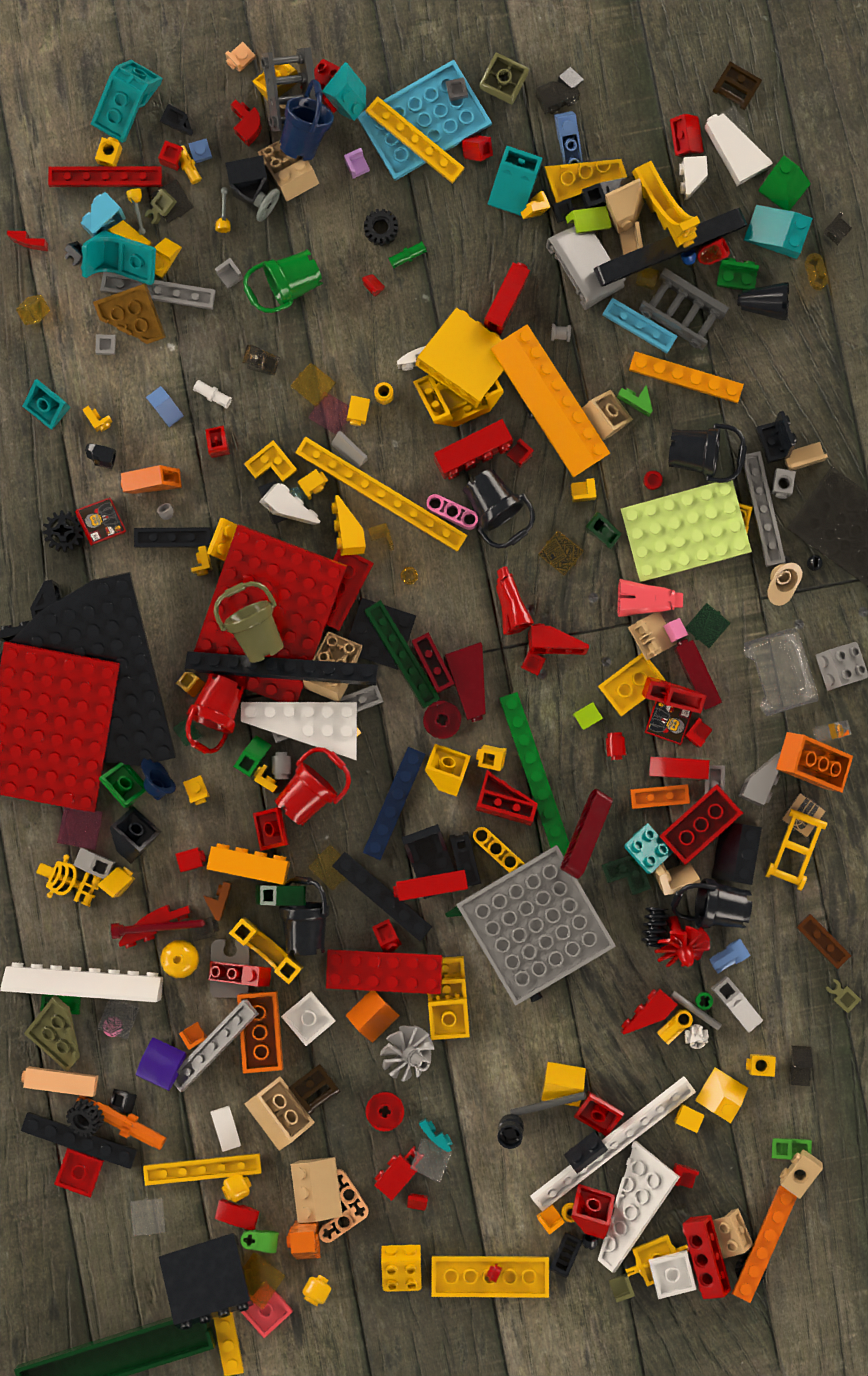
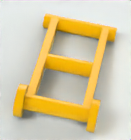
M791 808L789 812L791 820L774 863L770 862L767 867L765 877L769 878L770 875L798 885L797 889L802 891L807 876H804L806 867L821 829H826L827 822ZM796 819L817 827L809 848L788 840ZM785 847L806 855L798 877L777 869Z

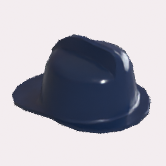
M144 758L141 762V769L145 775L144 789L156 800H160L167 793L175 792L176 785L160 762H153L151 759L147 760Z

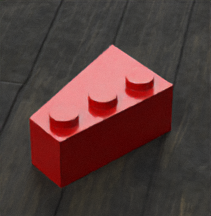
M487 770L475 810L531 826L538 803L520 791L515 790L505 781Z

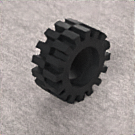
M376 209V212L371 211L370 215L366 216V221H364L365 235L370 242H374V245L380 244V246H383L385 243L386 245L390 244V241L393 242L398 234V222L395 215H392L389 210L386 212L385 209H382V211ZM385 221L389 226L387 232L384 234L375 232V223Z
M88 1099L77 1101L67 1111L68 1114L66 1115V1118H68L67 1123H71L69 1127L71 1129L74 1128L76 1134L80 1132L79 1135H85V1137L93 1136L104 1123V1115H101L103 1113L102 1110H98L99 1106H94V1102H88Z

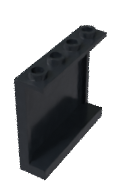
M234 1233L159 1256L173 1323L178 1329L187 1330L193 1324L199 1322L200 1324L210 1322L212 1318H224L229 1316L230 1312H243L248 1310L249 1306L254 1305L250 1299L237 1246L239 1245L238 1238Z

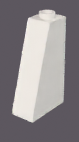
M715 114L707 119L708 122L704 128L737 186L770 169L773 164L772 161L727 116Z

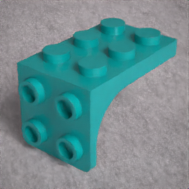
M105 230L83 244L82 277L88 278L98 272H112L148 285L154 283L156 248Z

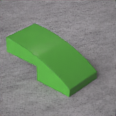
M773 1138L772 1158L791 1160L797 1152L800 1153L803 1149L811 1154L812 1140Z

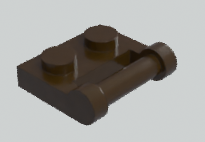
M730 61L712 92L715 94L719 93L740 105V108L745 111L762 83V79ZM724 82L747 95L745 99L722 87Z
M321 1064L317 1065L289 1087L309 1115L331 1096L341 1092ZM327 1083L330 1087L311 1103L306 1101L309 1096Z

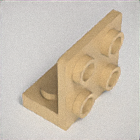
M690 862L687 865L682 864L666 870L664 863H662L653 871L654 878L664 895L675 894L676 891H679L688 884L701 882Z
M739 1208L731 1210L724 1217L713 1220L723 1259L743 1254L753 1246Z

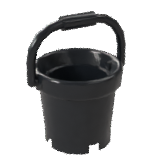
M715 423L713 428L708 430L673 429L672 441L669 448V467L703 473L706 481L716 483L729 482L741 473L742 467L745 465L747 446L742 432L736 427ZM720 429H728L735 432L741 441L737 470L727 478H715L720 445Z
M488 469L478 474L473 483L469 481L462 491L479 517L480 527L478 532L490 546L498 549L507 548L511 545L514 546L528 535L529 530L533 527L535 521L534 508L525 494L520 496L519 494H514L496 474L494 469ZM525 502L530 511L528 526L520 530L504 544H498L490 540L485 532L491 531L507 522L521 510Z
M295 876L289 879L285 885H291L292 883L314 885L321 894L322 902H306L304 906H279V915L283 919L286 953L290 955V950H294V955L297 956L317 955V949H321V953H324L326 917L329 916L330 910L323 887L312 878Z
M704 878L701 883L688 884L679 891H676L671 901V910L674 915L681 919L695 921L698 928H710L711 926L746 928L743 922L749 923L752 912V901H747V895L752 896L750 890L719 884L716 880ZM698 888L695 901V916H688L678 912L676 908L682 899L683 893L689 889Z

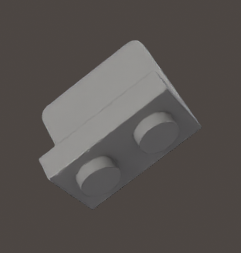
M857 642L829 649L815 655L827 691L868 678V671Z

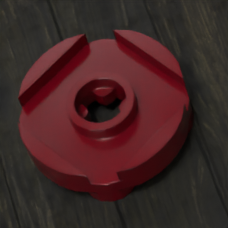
M436 701L429 705L425 711L423 724L426 731L432 737L448 739L454 736L460 729L461 714L452 703ZM439 715H443V717L448 718V720L445 721L446 725L437 723Z

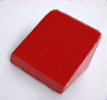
M373 274L362 278L363 285L375 297L385 288Z
M410 1193L408 1195L407 1208L426 1210L428 1196Z

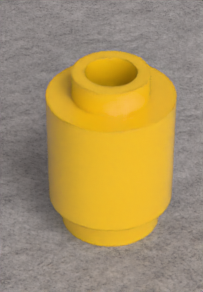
M382 382L375 387L374 394L378 403L386 405L393 400L394 392L389 383ZM384 392L388 394L387 396H381Z

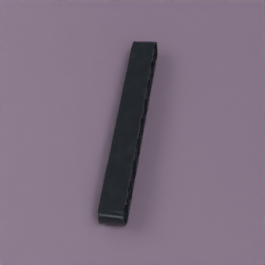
M739 207L700 223L696 227L697 237L693 240L694 244L686 248L683 245L677 248L672 236H668L603 263L593 270L600 286L603 287L714 241L717 238L736 232L748 224Z

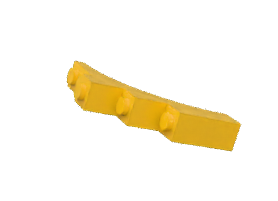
M652 161L635 168L632 174L635 180H641L642 194L651 213L656 212L664 230H669L677 248L682 245L686 248L694 244L693 240L697 237L696 227L700 224L698 216L688 215L677 204L664 185Z

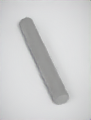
M673 991L670 996L673 1000L717 1031L721 1028V1023Z

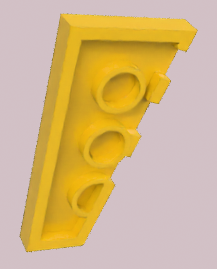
M622 159L544 166L555 203L581 194L582 189L589 186L627 177Z

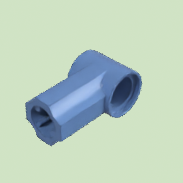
M737 939L727 945L726 949L709 958V961L715 971L720 973L734 963L742 962L750 956V953L742 940Z

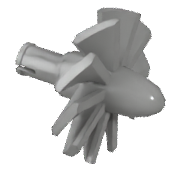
M416 1025L400 1026L398 1032L390 1034L386 1038L393 1046L388 1043L381 1050L380 1055L397 1056L393 1059H384L383 1069L386 1070L394 1063L399 1062L397 1067L389 1073L392 1078H397L400 1069L405 1065L406 1068L401 1081H406L412 1076L411 1066H414L416 1078L421 1075L422 1071H426L431 1064V1050H434V1045L425 1030Z

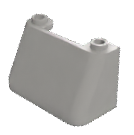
M574 226L548 238L546 248L550 254L555 253L554 258L563 267L576 289V294L582 300L580 301L584 310H587L624 288V281L626 279L623 278L609 285L600 286L593 269L611 259L595 235L596 231L577 233Z

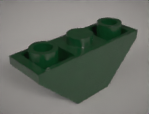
M256 885L255 904L306 905V886Z

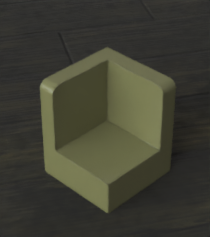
M627 1273L609 1279L616 1303L635 1296Z

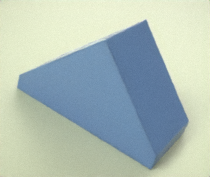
M161 386L146 397L168 427H171L184 417Z

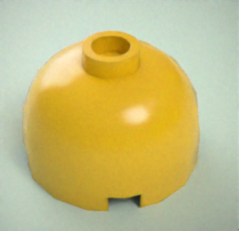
M174 940L168 943L162 950L160 956L161 966L169 976L185 978L197 969L199 953L191 942Z

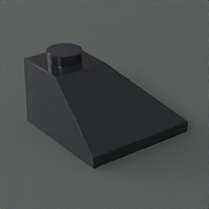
M134 806L110 827L116 851L130 864L162 832Z

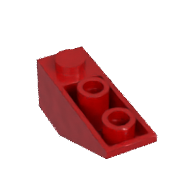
M210 961L208 980L256 987H270L272 967Z
M660 988L657 990L653 989L646 998L648 1000L644 1005L642 1003L639 1004L634 1010L635 1015L632 1019L627 1018L621 1025L623 1029L620 1032L625 1035L667 1018L678 1004Z

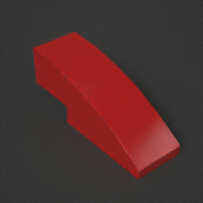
M647 676L642 691L645 699L662 702L667 706L700 714L707 697L705 694L649 676Z
M650 757L649 776L708 780L710 760Z

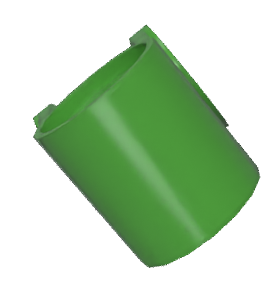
M247 1229L242 1233L241 1245L249 1250L276 1253L279 1232ZM248 1235H252V1239H255L251 1244H248L247 1240L244 1239Z

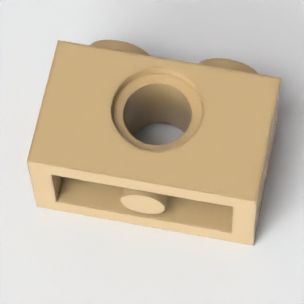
M804 1149L793 1156L790 1167L784 1168L780 1174L781 1186L799 1199L823 1169V1163ZM797 1170H803L805 1171V1174L802 1176H798L795 1174V1172Z

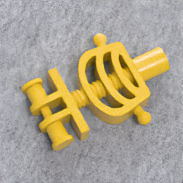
M67 854L63 856V862H56L54 868L40 863L36 873L49 878L46 887L50 889V892L47 893L48 898H52L53 893L66 895L73 888H76L78 891L73 901L79 902L81 895L84 894L85 897L81 904L88 907L91 906V900L96 896L93 894L94 889L99 890L97 885L102 880L101 878L93 875L91 883H88L91 874L86 872L82 882L77 881L78 869L73 864L67 863L69 860V855ZM70 868L73 870V878L70 877ZM60 881L61 884L55 888V885ZM66 884L69 885L67 890L60 891ZM85 886L90 887L89 892L84 890Z

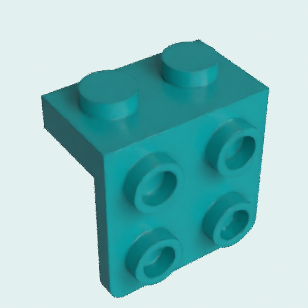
M648 823L633 834V837L624 845L625 849L648 874H651L673 853Z

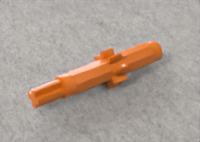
M80 1095L76 1101L88 1099V1102H94V1106L98 1105V1110L103 1112L101 1114L104 1115L103 1120L120 1129L119 1135L125 1138L131 1135L158 1150H161L166 1137L137 1122L138 1116L132 1113L126 1116L86 1096Z

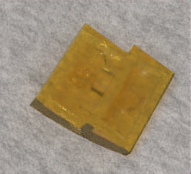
M254 1252L243 1267L250 1299L258 1307L264 1309L284 1279L285 1274Z

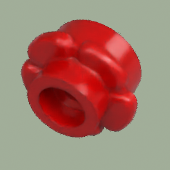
M498 1264L490 1266L486 1275L489 1277V1282H497L502 1268L497 1266Z

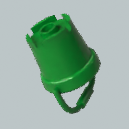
M307 249L277 261L274 259L264 261L249 269L244 276L243 285L244 292L250 303L262 312L275 313L290 307L294 299L322 285L323 282L319 281L322 279L316 261L314 259L309 261L308 255H311L310 251ZM262 267L268 284L280 304L278 307L265 308L261 306L248 285L250 275Z

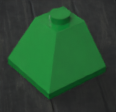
M784 155L770 172L758 192L782 210L790 211L811 183L800 167Z

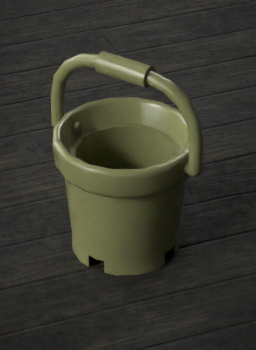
M252 581L242 582L225 590V593L219 596L214 604V616L221 631L227 630V632L233 634L249 661L255 663L264 660V656L276 654L284 645L272 616L273 607L277 604L266 586ZM250 586L258 587L266 593L270 602L265 600L246 606L229 616L223 624L218 611L219 605L224 598L235 595Z

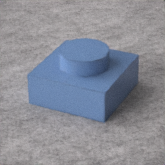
M207 138L189 143L195 163L212 158Z

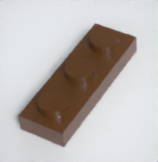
M808 914L796 926L836 969H839L851 957L811 914Z

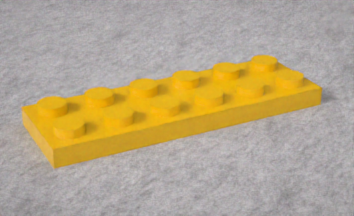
M432 1256L431 1297L549 1298V1257ZM495 1264H498L497 1266L502 1268L496 1283L493 1281L489 1282V1277L486 1276L491 1265L495 1266Z

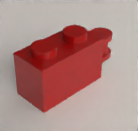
M415 1146L405 1156L401 1153L398 1156L393 1155L387 1162L389 1167L385 1171L380 1170L374 1178L376 1180L374 1186L391 1201L418 1171L415 1165L424 1154H420L415 1150ZM409 1156L415 1159L413 1163L407 1159Z

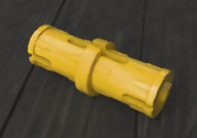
M183 145L181 147L184 150L179 159L181 169L185 171L191 184L194 185L199 183L202 177L195 167V161L191 159L186 147Z

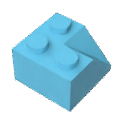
M104 192L94 198L91 204V213L88 212L82 218L81 225L94 237L103 230L108 231L117 223L125 220L126 217L121 207Z

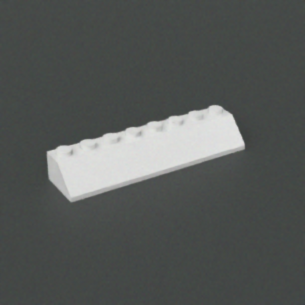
M12 962V966H6L0 991L158 1002L162 998L163 977L158 976L156 972H147V975H139V971H127V974H120V970L108 969V973L100 972V968H89V971H81V967H70L69 970H64L59 965H50V968H43V964H31V967H23L24 963Z

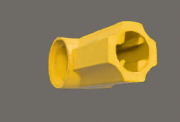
M679 1009L656 1033L669 1045L680 1033L691 1026L693 1022L692 1015L686 1009ZM681 1014L688 1015L689 1019L686 1023L678 1022Z

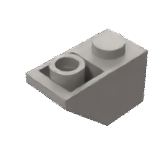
M81 847L73 865L87 873L104 879L113 871L116 862Z

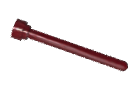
M200 919L134 926L112 923L111 936L112 939H120L121 936L132 933L203 927L205 921Z

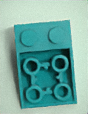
M506 146L488 205L522 216L521 212L529 202L540 171L542 157Z

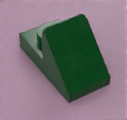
M596 512L586 526L587 533L595 536L610 549L622 535L599 512Z

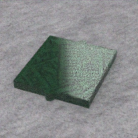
M706 603L685 629L695 637V640H699L709 649L730 625V622L721 615L720 611H716Z

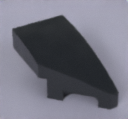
M168 104L159 122L192 136L193 130L191 129L187 114Z

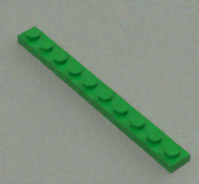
M518 692L501 697L499 700L533 799L538 803L537 810L550 848L557 845L564 856L569 846V840Z

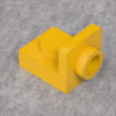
M544 191L537 193L531 199V202L526 205V208L521 212L523 219L541 216L550 208Z
M89 405L82 409L97 432L100 430L101 432L105 431L111 426L110 423L113 421L109 415L101 419L96 409L91 410Z
M206 546L198 547L199 552L196 553L198 564H202V566L191 568L192 573L197 574V576L206 575L208 571L212 570Z
M265 764L263 767L259 766L253 775L256 777L254 781L275 794L278 786L275 785L277 781L268 775L264 778L263 775L267 771L268 766Z
M202 775L183 782L191 804L195 803L197 806L207 802L206 798L210 796Z

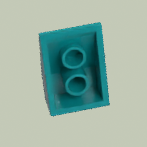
M756 205L743 241L797 259L801 253L813 218L793 211Z

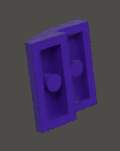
M152 1037L139 1063L136 1076L170 1091L179 1075L177 1071L187 1054Z

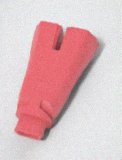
M619 579L618 617L683 608V593H675V590L671 592V589Z

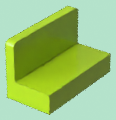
M607 206L573 210L566 216L567 224L574 223L577 233L606 230L612 227Z

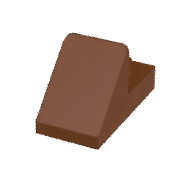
M226 881L223 882V885L219 884L216 893L219 896L218 899L203 896L217 921L222 920L232 888V883Z

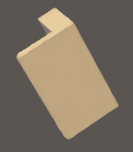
M635 222L634 226L629 230L619 233L622 255L643 247L639 222Z
M817 442L794 449L790 458L784 460L787 469L793 471L823 462L828 456L823 453L821 443Z

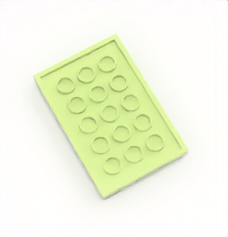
M733 480L725 483L715 482L621 508L640 583L752 552Z

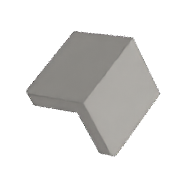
M231 258L215 268L216 274L227 289L243 279L241 272Z

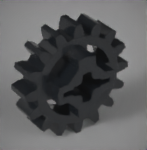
M61 510L60 515H57L55 512L53 513V519L47 517L49 524H43L47 530L42 531V534L47 535L44 540L45 542H50L49 547L53 548L56 546L55 550L58 552L62 548L63 552L66 553L67 548L73 551V545L80 546L78 540L84 539L80 535L84 530L80 528L81 524L77 521V515L72 517L70 511L65 515L64 511ZM67 520L72 521L75 527L68 526ZM63 528L68 530V532L64 533V536L61 533H59L60 531H63ZM73 535H75V537L69 542V539ZM52 536L59 537L60 543L55 542Z

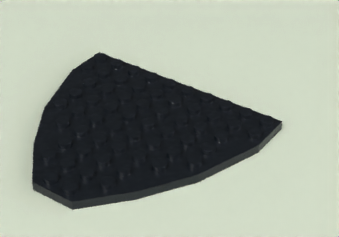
M131 572L91 580L42 609L10 641L11 643L120 663L104 762L116 764L122 762L125 765L140 766L144 758L147 760L151 759L153 762L176 758Z

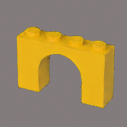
M246 917L241 918L229 932L243 946H248L275 969L274 972L288 984L304 968V966L287 954L283 948Z

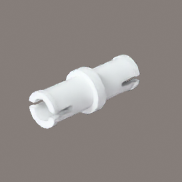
M198 380L194 385L193 391L207 397V400L210 402L214 401L224 408L229 407L232 398L219 392L218 388H212L201 382V380Z

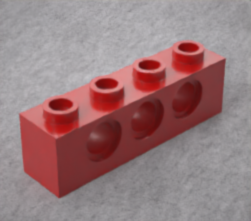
M712 1216L690 1217L683 1223V1233L687 1239L688 1252L692 1257L693 1270L698 1279V1289L703 1299L723 1298L731 1291V1286Z

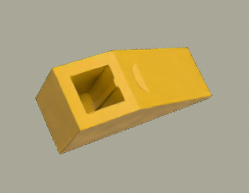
M336 495L334 503H331L332 514L336 515L334 530L335 532L338 531L339 538H336L337 549L341 550V556L364 554L366 548L364 530L339 495Z

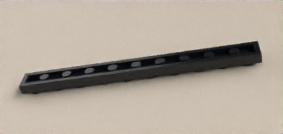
M187 651L184 668L185 672L374 686L377 685L379 669L378 665L274 657H264L265 659L262 661L251 663L246 655Z

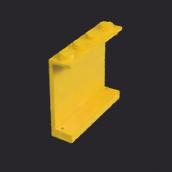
M456 307L419 354L415 365L475 408H478L483 397L504 371L491 351V348L501 342L502 339L497 333L486 329L481 322L469 317L467 312Z

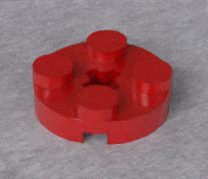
M387 1091L374 1094L367 1103L366 1118L376 1130L384 1132L393 1130L404 1118L402 1100L396 1094ZM384 1106L391 1110V1113L387 1114L386 1117H383V1114L379 1112Z

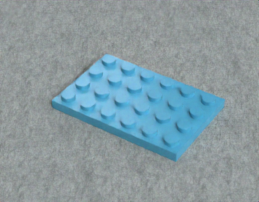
M455 60L448 62L383 100L445 152L462 143V140L474 136L492 125L490 118L466 79L468 98L454 101L449 100L446 81L464 77ZM365 111L357 117L394 181L426 164L423 159L371 118Z

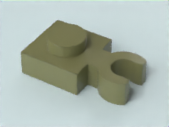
M160 189L150 202L153 208L147 210L144 216L150 218L153 214L154 219L151 223L158 224L161 215L167 216L177 201L165 189Z
M833 979L832 981L836 984V988L831 990L826 986L825 989L827 992L835 994L836 996L833 1001L846 1013H849L861 999L848 986L842 989L840 982Z

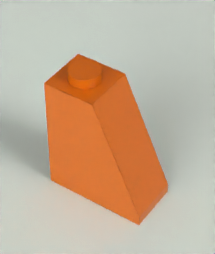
M158 465L121 473V487L123 492L131 494L182 488L180 469Z

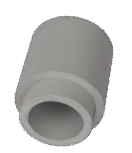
M275 752V756H272V775H274V779H289V774H291V756H287V752Z

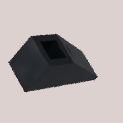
M630 176L605 181L582 189L581 198L585 208L607 206L605 194L634 181L635 177Z

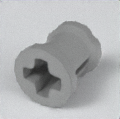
M552 324L551 341L560 339L570 342L571 325L566 327Z

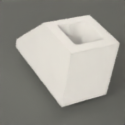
M707 156L684 157L682 164H679V175H683V182H680V192L684 194V200H688L706 180L708 175Z

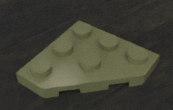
M54 995L24 1034L68 1072L80 1058L70 1007Z

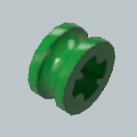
M706 992L699 993L695 998L696 1006L702 1010L710 1009L713 1005L712 996ZM701 996H704L705 998L706 996H708L709 1000L707 1001V1006H705L704 1004H702V1006L700 1005Z

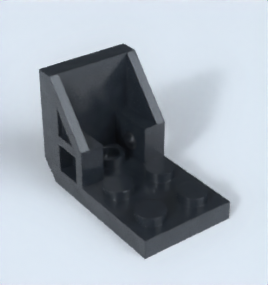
M47 580L42 584L30 607L32 619L42 609L61 599L59 585L55 581ZM30 621L21 622L17 627H12V625L0 627V641H11Z
M438 824L401 837L416 878L455 871ZM435 895L426 896V897H424V899L433 897V896H435Z

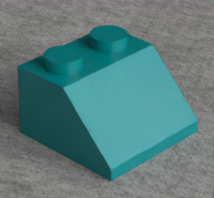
M345 62L322 92L341 115L355 121L366 107V86L349 64Z

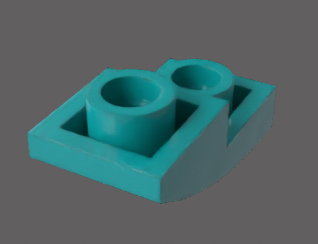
M426 1118L419 1121V1125L431 1141L446 1152L452 1151L450 1145L453 1142L448 1134L444 1135L441 1131L435 1135L434 1132L437 1130L432 1121L428 1122Z

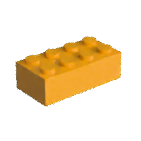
M217 843L216 846H211L207 864L208 870L285 885L290 862L286 861L287 857L274 855L273 858L267 857L268 853L259 851L250 854L248 853L249 849L240 847L230 850V845Z

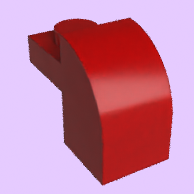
M235 99L230 104L231 109L241 121L233 129L235 134L249 147L261 132L260 115L255 107L250 111L245 103H239Z

